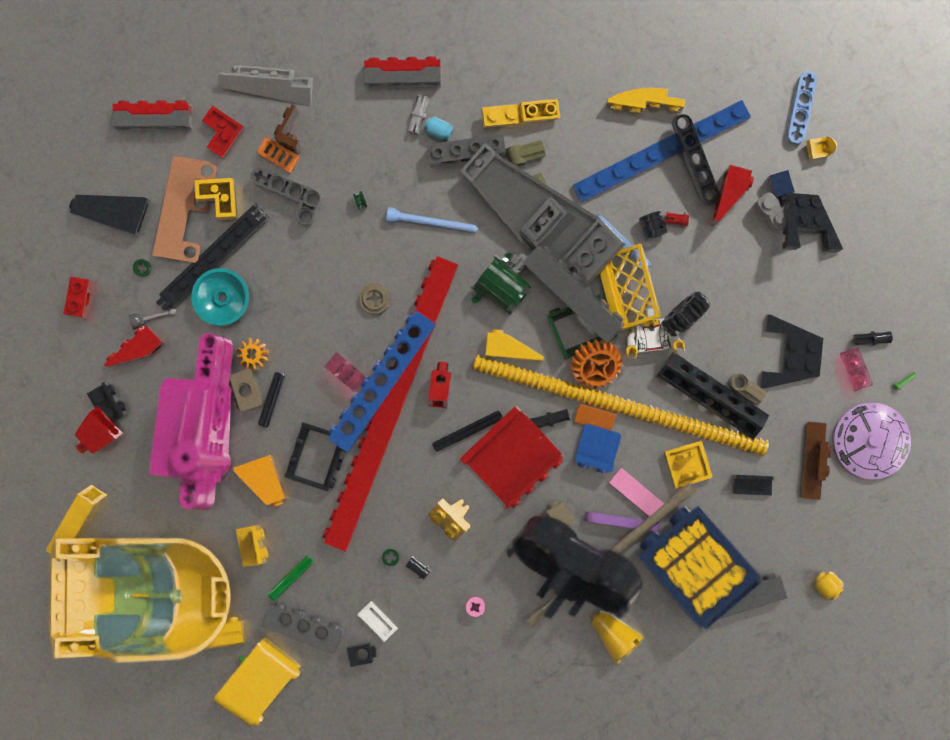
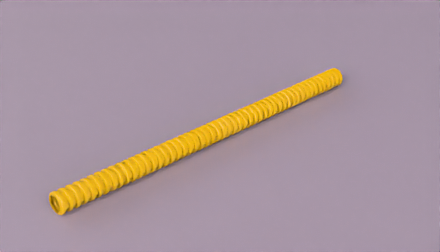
M479 354L475 357L472 369L473 371L479 370V373L485 372L484 374L486 375L487 373L490 376L496 375V378L502 377L503 380L506 378L509 382L513 380V383L519 382V385L523 383L526 387L529 385L530 388L536 387V390L542 389L543 392L545 390L548 393L553 392V395L559 394L560 397L563 395L566 399L570 397L571 400L576 399L577 402L580 400L583 404L587 402L588 405L593 404L594 407L599 406L600 409L603 407L605 410L610 409L611 412L617 411V414L622 413L624 416L627 414L628 417L634 416V419L640 418L641 421L644 419L647 423L651 421V424L657 423V426L661 424L664 428L667 426L668 429L674 428V431L680 430L681 433L683 431L686 434L691 433V436L697 435L698 438H708L709 441L714 440L715 443L720 442L721 445L725 443L726 446L731 445L732 448L737 447L738 450L742 448L745 452L747 450L749 453L755 452V455L760 454L762 457L768 449V440L762 441V438L758 440L755 437L753 440L745 436L744 433L739 434L738 431L736 433L733 430L728 431V428L722 429L721 426H711L710 423L705 424L704 421L699 422L698 419L695 421L693 418L687 419V416L681 417V414L677 416L674 412L671 414L670 411L664 412V409L658 410L657 407L655 409L653 406L647 407V404L641 405L640 402L637 404L634 400L630 402V399L624 400L623 397L620 399L617 395L613 397L612 394L607 395L606 392L601 393L600 390L597 392L595 389L583 388L582 385L578 386L576 383L575 385L572 382L566 383V380L560 381L561 379L559 378L557 380L555 377L549 378V375L543 376V373L539 375L536 371L535 373L532 370L526 371V368L522 370L519 366L516 368L514 367L515 365L509 366V363L503 364L502 361L500 363L497 360L492 361V358L486 359L485 356L482 358Z

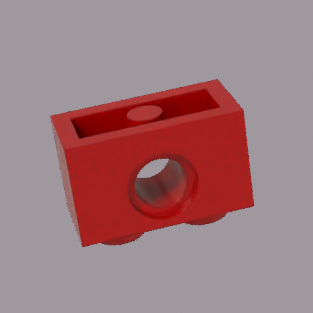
M70 276L64 315L87 319L94 285L93 281Z

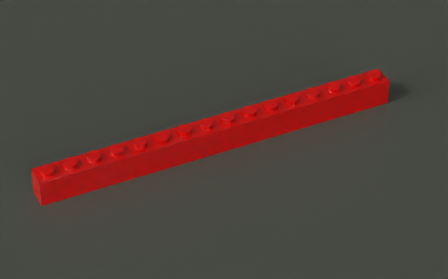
M438 256L435 260H431L428 270L431 272L428 278H424L421 288L424 290L421 296L417 295L414 306H417L415 312L418 311L436 324L458 269V264ZM411 328L408 335L411 338H416L419 336V330ZM432 332L377 410L373 419L366 426L365 430L368 432L366 437H362L359 442L358 448L361 449L359 455H355L351 463L353 467L352 473H348L344 481L346 488L344 492L340 491L337 498L339 506L337 510L333 509L329 519L332 521L330 528L326 527L322 537L325 539L324 544L345 552L347 551ZM402 344L400 349L397 348L398 353H407L408 346ZM395 361L393 367H389V370L396 369L397 361Z

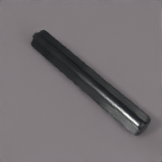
M499 410L433 442L432 446L438 452L499 422L503 416Z

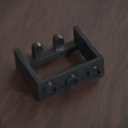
M302 422L284 477L328 492L329 488H334L337 478L333 476L335 470H340L343 461L339 459L341 452L346 451L336 446L324 484L296 476L295 472L309 430L330 436L328 430Z

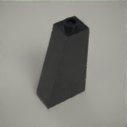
M76 194L75 199L72 198L69 209H71L70 213L75 216L138 237L151 201L145 197Z

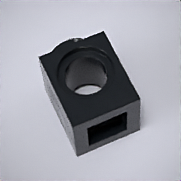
M371 642L347 647L350 667L373 663L374 658L377 657L376 648L371 646ZM359 649L366 650L368 653L367 658L360 659L357 651Z

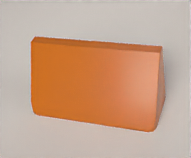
M579 404L574 423L584 426L590 424L612 431L617 414Z

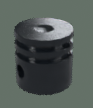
M661 211L652 212L639 218L642 221L641 225H643L642 229L646 240L668 233L665 222L662 220L663 216L660 215Z

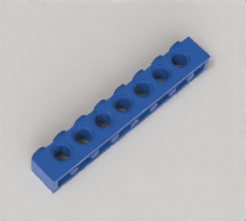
M418 311L408 316L405 321L407 325L404 330L400 329L394 337L396 341L393 346L389 344L383 353L385 357L382 362L378 360L372 368L374 371L373 375L370 378L368 376L361 384L363 387L359 394L356 392L350 400L352 403L348 410L345 408L340 414L339 418L341 421L337 426L334 424L329 430L328 434L330 437L328 439L344 451L349 452L436 327L434 322ZM417 328L419 336L411 338L408 335L409 330ZM406 344L408 352L405 354L398 353V346ZM389 360L397 361L396 369H387V362ZM380 375L386 377V383L383 386H378L375 382L376 378ZM369 391L375 394V399L372 402H366L364 398L365 394ZM357 407H361L364 410V415L361 418H356L353 414ZM346 423H350L353 426V431L350 434H345L342 430L343 425Z

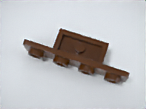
M807 422L801 498L820 500L822 481H826V477H829L830 466L827 465V459L831 456V446H829V442H825L826 423Z

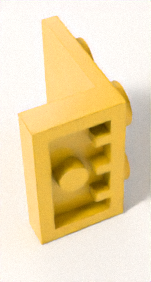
M260 525L236 529L243 567L266 563L269 555L267 547L263 546L262 541L265 539L264 529L260 528Z

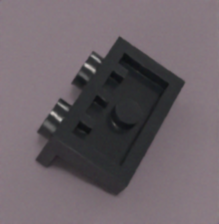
M103 382L99 387L87 393L93 406L95 408L99 407L115 423L127 415L125 412L127 408L122 400L117 399L115 395L117 391L113 384Z

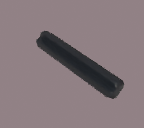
M274 373L258 422L259 426L265 428L269 426L285 375L282 373Z

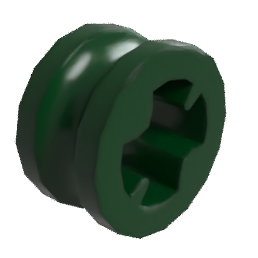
M362 191L359 194H353L359 210L363 206L365 208L368 207Z
M139 259L134 262L133 271L136 275L145 277L150 274L152 267L148 261ZM141 263H144V266L147 267L146 271L143 270V273H140V270L137 269L138 265L141 266Z
M394 549L384 551L382 554L383 563L387 566L396 565L399 562V553ZM393 552L396 560L388 563V559H385V556Z

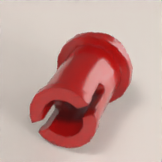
M667 212L666 217L674 219H666L665 224L681 225L682 228L688 226L689 215H686L685 212L684 214Z

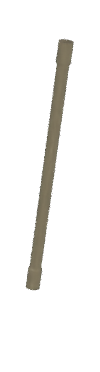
M687 483L675 496L610 550L622 553L680 503L693 495L696 490L690 483ZM557 594L526 618L532 627H535L545 618L543 615Z

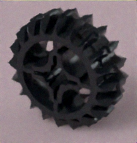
M701 292L692 293L668 313L663 321V327L668 334L670 333L674 337L680 335L704 315L710 306V302Z

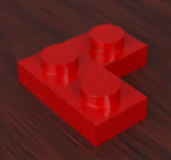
M213 105L202 119L204 124L216 131L207 148L221 158H224L243 131L244 126Z

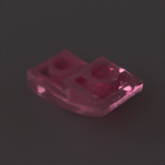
M859 347L840 353L854 391L872 386L873 383Z

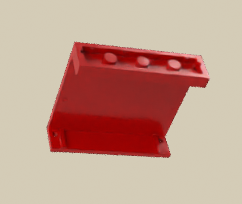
M516 405L459 460L464 465L466 463L504 502L506 509L510 506L514 509L521 502L519 498L524 493L528 496L535 489L533 485L538 480L540 482L544 481L549 476L547 472L552 467L556 469L563 463L561 458L564 454Z

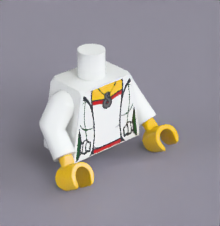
M645 309L643 314L648 317L655 315L654 309ZM664 318L656 319L631 327L626 337L627 350L625 357L628 358L631 353L635 355L636 359L637 353L670 350L672 348L674 353L677 354V348H682L685 352V344L681 341L679 335L674 337L670 333L668 334L662 325Z

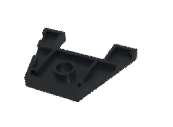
M799 193L785 195L784 217L786 218V226L783 227V234L785 235V241L782 242L783 249L796 250L800 248L798 231L822 233L825 252H839L843 250L819 195Z
M768 314L765 332L785 334L782 372L762 371L760 388L765 389L819 377L823 338Z

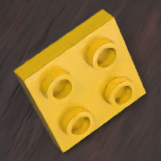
M702 441L664 451L675 488L683 487L687 483L693 484L713 478Z
M442 499L428 515L434 524L439 525L444 530L448 538L456 541L470 527L463 519L469 509V505L462 507L464 501L460 500L450 506Z

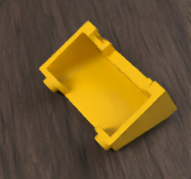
M264 637L213 698V701L250 727L253 724L257 727L264 718L262 713L290 679L294 681L301 673L298 670L301 665L269 638Z

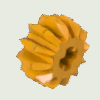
M249 338V345L242 341L241 344L244 348H237V351L242 352V354L236 355V358H243L239 365L243 366L246 364V370L250 369L252 365L253 370L256 371L257 364L263 368L264 364L261 361H268V358L263 357V355L269 354V351H262L266 344L262 343L259 345V339H256L253 344V340ZM250 350H252V351H254V352H255V350L257 351V352L255 353V356H256L255 359L252 358V357L249 359V356H250L249 351H250Z

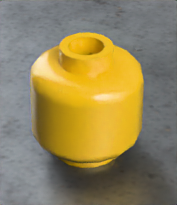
M822 572L815 579L817 581L815 590L825 600L832 599L834 601L844 591L842 589L844 583L833 572H828L827 574Z

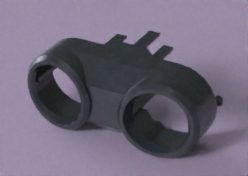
M534 516L530 518L514 538L512 548L507 550L508 558L515 552L524 565L547 579L536 596L543 599L550 589L557 594L543 615L550 620L565 599L575 602L568 612L573 617L577 615L587 601L607 613L616 615L615 618L617 620L622 619L643 590V583L638 570L625 556L614 550L604 549L600 551L578 539L577 534L569 525L554 517Z

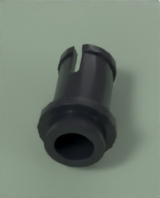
M414 557L405 566L417 574L419 579L422 578L423 580L431 572L428 566L425 567Z

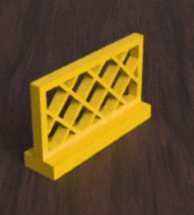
M639 243L621 249L616 254V256L623 258L619 268L613 266L611 260L600 272L607 302L610 305L609 309L623 317L624 320L622 322L625 326L620 331H624L630 327L659 319L661 314L642 244ZM634 250H638L639 253L636 263L628 259L630 253ZM626 261L634 265L630 275L622 271ZM638 267L644 272L641 281L633 277ZM620 273L628 277L624 286L619 285L617 281ZM631 279L639 283L635 293L627 289ZM642 286L648 288L649 291L646 299L638 295ZM625 291L633 295L629 305L625 304L622 300ZM636 298L644 302L640 312L632 308ZM648 304L653 307L655 315L650 317L643 314ZM630 310L638 314L635 321L631 323L628 322L627 318Z

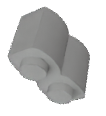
M768 192L754 203L755 209L762 217L766 218L768 226L774 232L779 233L786 226L784 209L780 207L778 199Z

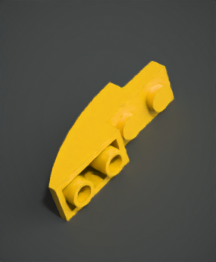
M641 88L625 91L608 98L606 106L615 111L627 109L633 114L644 112L646 105H649L651 109L659 110L662 107L668 108L669 112L678 113L679 110L682 111L684 109L685 99L667 97L668 89Z
M558 99L481 108L483 128L500 126V128L560 118Z

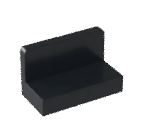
M733 475L732 494L772 496V480H774L775 476Z

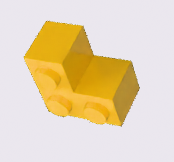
M233 178L194 180L197 203L215 202L217 221L237 220Z

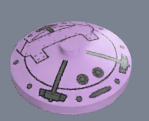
M863 403L854 406L841 416L834 429L833 448L839 463L848 472L860 478L881 479L892 475L902 467L910 452L911 436L907 423L896 410L884 404Z

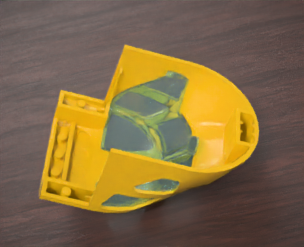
M68 538L55 539L50 555L49 639L54 658L95 656L114 662L183 658L195 654L209 645L219 634L226 621L230 606V588L226 573L218 559L209 550L195 542L183 539Z

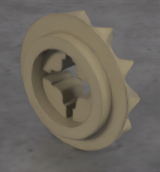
M373 283L362 289L359 300L365 311L378 314L389 306L390 295L383 285ZM373 291H375L377 297L383 298L377 301L376 307L373 301L367 300L373 297Z

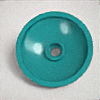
M224 268L212 269L202 274L195 282L191 294L192 305L197 315L205 322L216 326L229 325L239 320L247 310L249 290L243 278L234 271ZM221 295H225L226 297L225 301L223 302L219 301V297Z

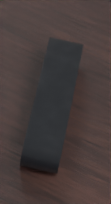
M685 114L677 115L672 120V128L699 198L704 203H715L719 199L720 193L692 119ZM680 118L686 121V126L683 129L678 126ZM687 136H690L693 139V143L691 146H687L685 144V138ZM694 154H697L700 158L698 164L692 162ZM702 171L706 174L704 182H701L698 178ZM709 189L713 192V197L710 200L705 196L706 191Z

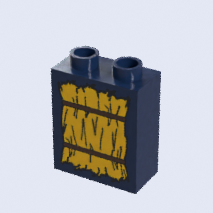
M684 506L669 519L673 527L661 537L655 531L641 542L639 547L644 552L639 555V558L703 633L760 585L762 580L756 570L699 506L692 511Z

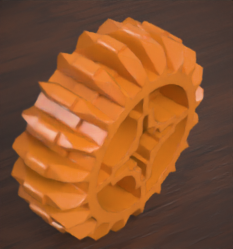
M595 339L591 343L587 340L586 346L581 344V350H575L576 355L572 356L573 362L570 363L571 372L575 376V380L578 383L580 382L583 387L587 385L591 389L594 386L598 390L600 385L605 387V383L609 382L612 384L611 379L617 378L618 375L616 373L621 372L622 356L618 352L617 347L613 346L611 342L606 343L603 339L599 342Z

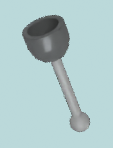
M170 308L166 312L142 317L140 314H131L129 319L132 329H138L143 326L146 320L166 315L173 316L176 314V310Z

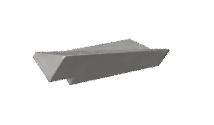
M237 65L232 67V72L218 73L219 87L305 106L311 105L313 78H294V70Z

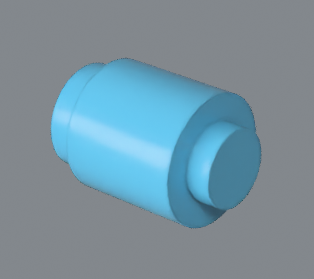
M433 116L432 119L428 118L424 129L427 130L426 134L441 141H448L454 127L450 126V123Z

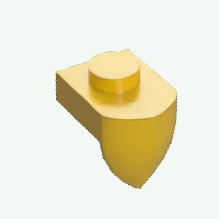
M831 137L806 140L809 159L830 156L837 148L836 141Z

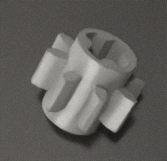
M523 253L519 256L514 254L513 258L509 261L511 263L509 268L519 276L522 273L526 276L531 271L523 263L527 258Z

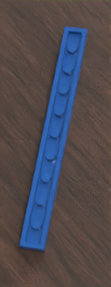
M743 100L695 123L694 127L701 143L749 119L751 115ZM673 134L573 184V188L580 201L583 202L681 153L676 135ZM687 136L685 138V144L687 146H691L693 143L692 137Z

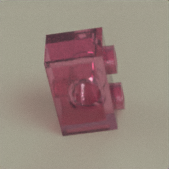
M337 352L324 366L353 392L358 390L366 378Z

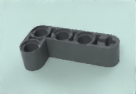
M258 167L252 170L250 177L257 187L300 204L296 212L297 221L305 227L313 224L322 203V198L316 190ZM262 173L263 177L268 180V183L262 179L258 182L256 176H260ZM275 181H282L281 188H273ZM293 188L300 189L298 196L290 195ZM311 195L318 197L317 202L314 204L308 203V198ZM307 212L310 214L309 220L301 221L300 217L303 213Z

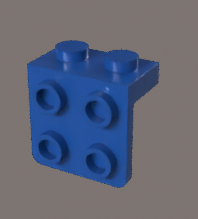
M586 424L583 428L574 459L575 462H578L577 466L586 469L592 466L597 468V472L607 474L608 471L612 472L621 434Z

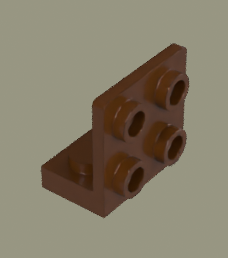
M292 104L290 108L287 107L283 113L284 120L281 125H277L274 135H276L275 139L278 144L299 155L302 150L300 141L297 140V136L289 133L299 114L296 105Z

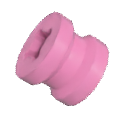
M472 597L467 601L466 611L470 616L478 617L484 613L485 603L481 598Z

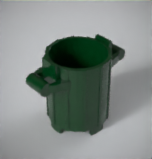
M508 252L503 256V259L497 255L493 257L495 259L486 268L475 285L471 286L477 292L471 300L476 304L485 295L511 315L513 313L510 310L512 305L517 306L519 302H522L526 297L523 291L526 287L531 289L532 286L506 265L513 258V254Z

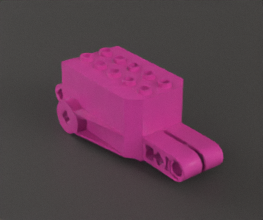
M205 333L200 338L195 379L166 378L160 386L149 475L181 478L182 482L179 485L180 504L186 509L208 510L213 506L216 483H221V477L226 475L231 467V458L228 451L232 388L229 387L233 343L228 338L212 333Z

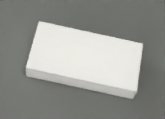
M372 601L357 614L383 642L398 629Z

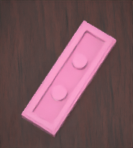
M622 468L609 481L613 487L649 517L664 505L661 500Z

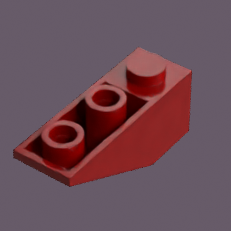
M141 326L134 332L135 336L131 340L127 339L120 345L121 349L117 353L113 352L106 358L107 362L104 366L111 368L151 357L165 343L149 326Z

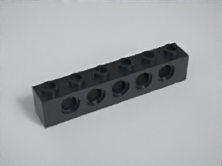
M674 351L657 374L659 378L753 440L763 429L769 417V414L680 355L675 354Z

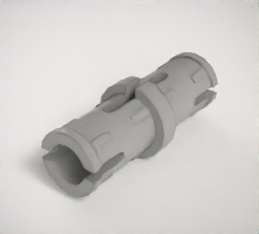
M417 95L414 111H411L412 119L408 132L412 134L414 126H416L415 135H420L422 120L425 119L426 114L424 113L429 100L428 97L424 96L423 102L420 103L422 95Z

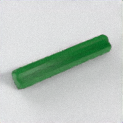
M308 555L305 556L267 593L268 597L275 601L314 563L313 559Z

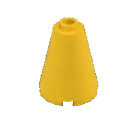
M599 610L592 617L594 621L591 624L616 664L621 662L620 659L623 656L627 657L640 645V641L644 640V637L621 620H617L610 613Z

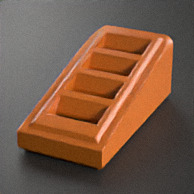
M268 137L264 138L257 150L259 156L290 174L300 159V156ZM268 145H272L268 153H264ZM275 149H279L275 157L272 158L271 156ZM283 152L286 153L282 161L279 162L278 160ZM289 156L293 157L288 166H285L284 164Z

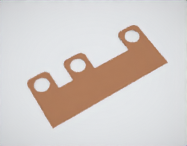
M173 155L152 256L192 263L198 261L200 245L183 241L189 210L207 212L210 202H206L203 208L195 206L194 180L215 179L216 164ZM205 165H209L213 169V173L209 177H204L201 174V168ZM192 246L196 249V255L193 258L185 257L184 249L186 247Z

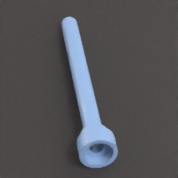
M388 207L386 222L389 223L400 220L468 232L477 231V226L472 224L399 213L396 208Z

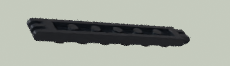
M257 203L252 205L199 256L197 262L191 263L160 292L161 298L156 303L161 305L164 301L166 302L161 308L163 311L169 307L173 309L192 291L195 282L202 274L217 268L269 218L267 214L262 218L259 217L264 212L262 208L256 213L254 212L259 207Z

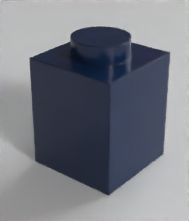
M788 170L772 174L767 178L771 193L779 201H784L785 195L795 192Z

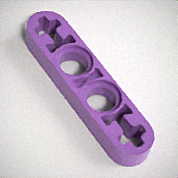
M586 512L585 521L634 529L645 521ZM660 522L656 523L648 531L659 532Z

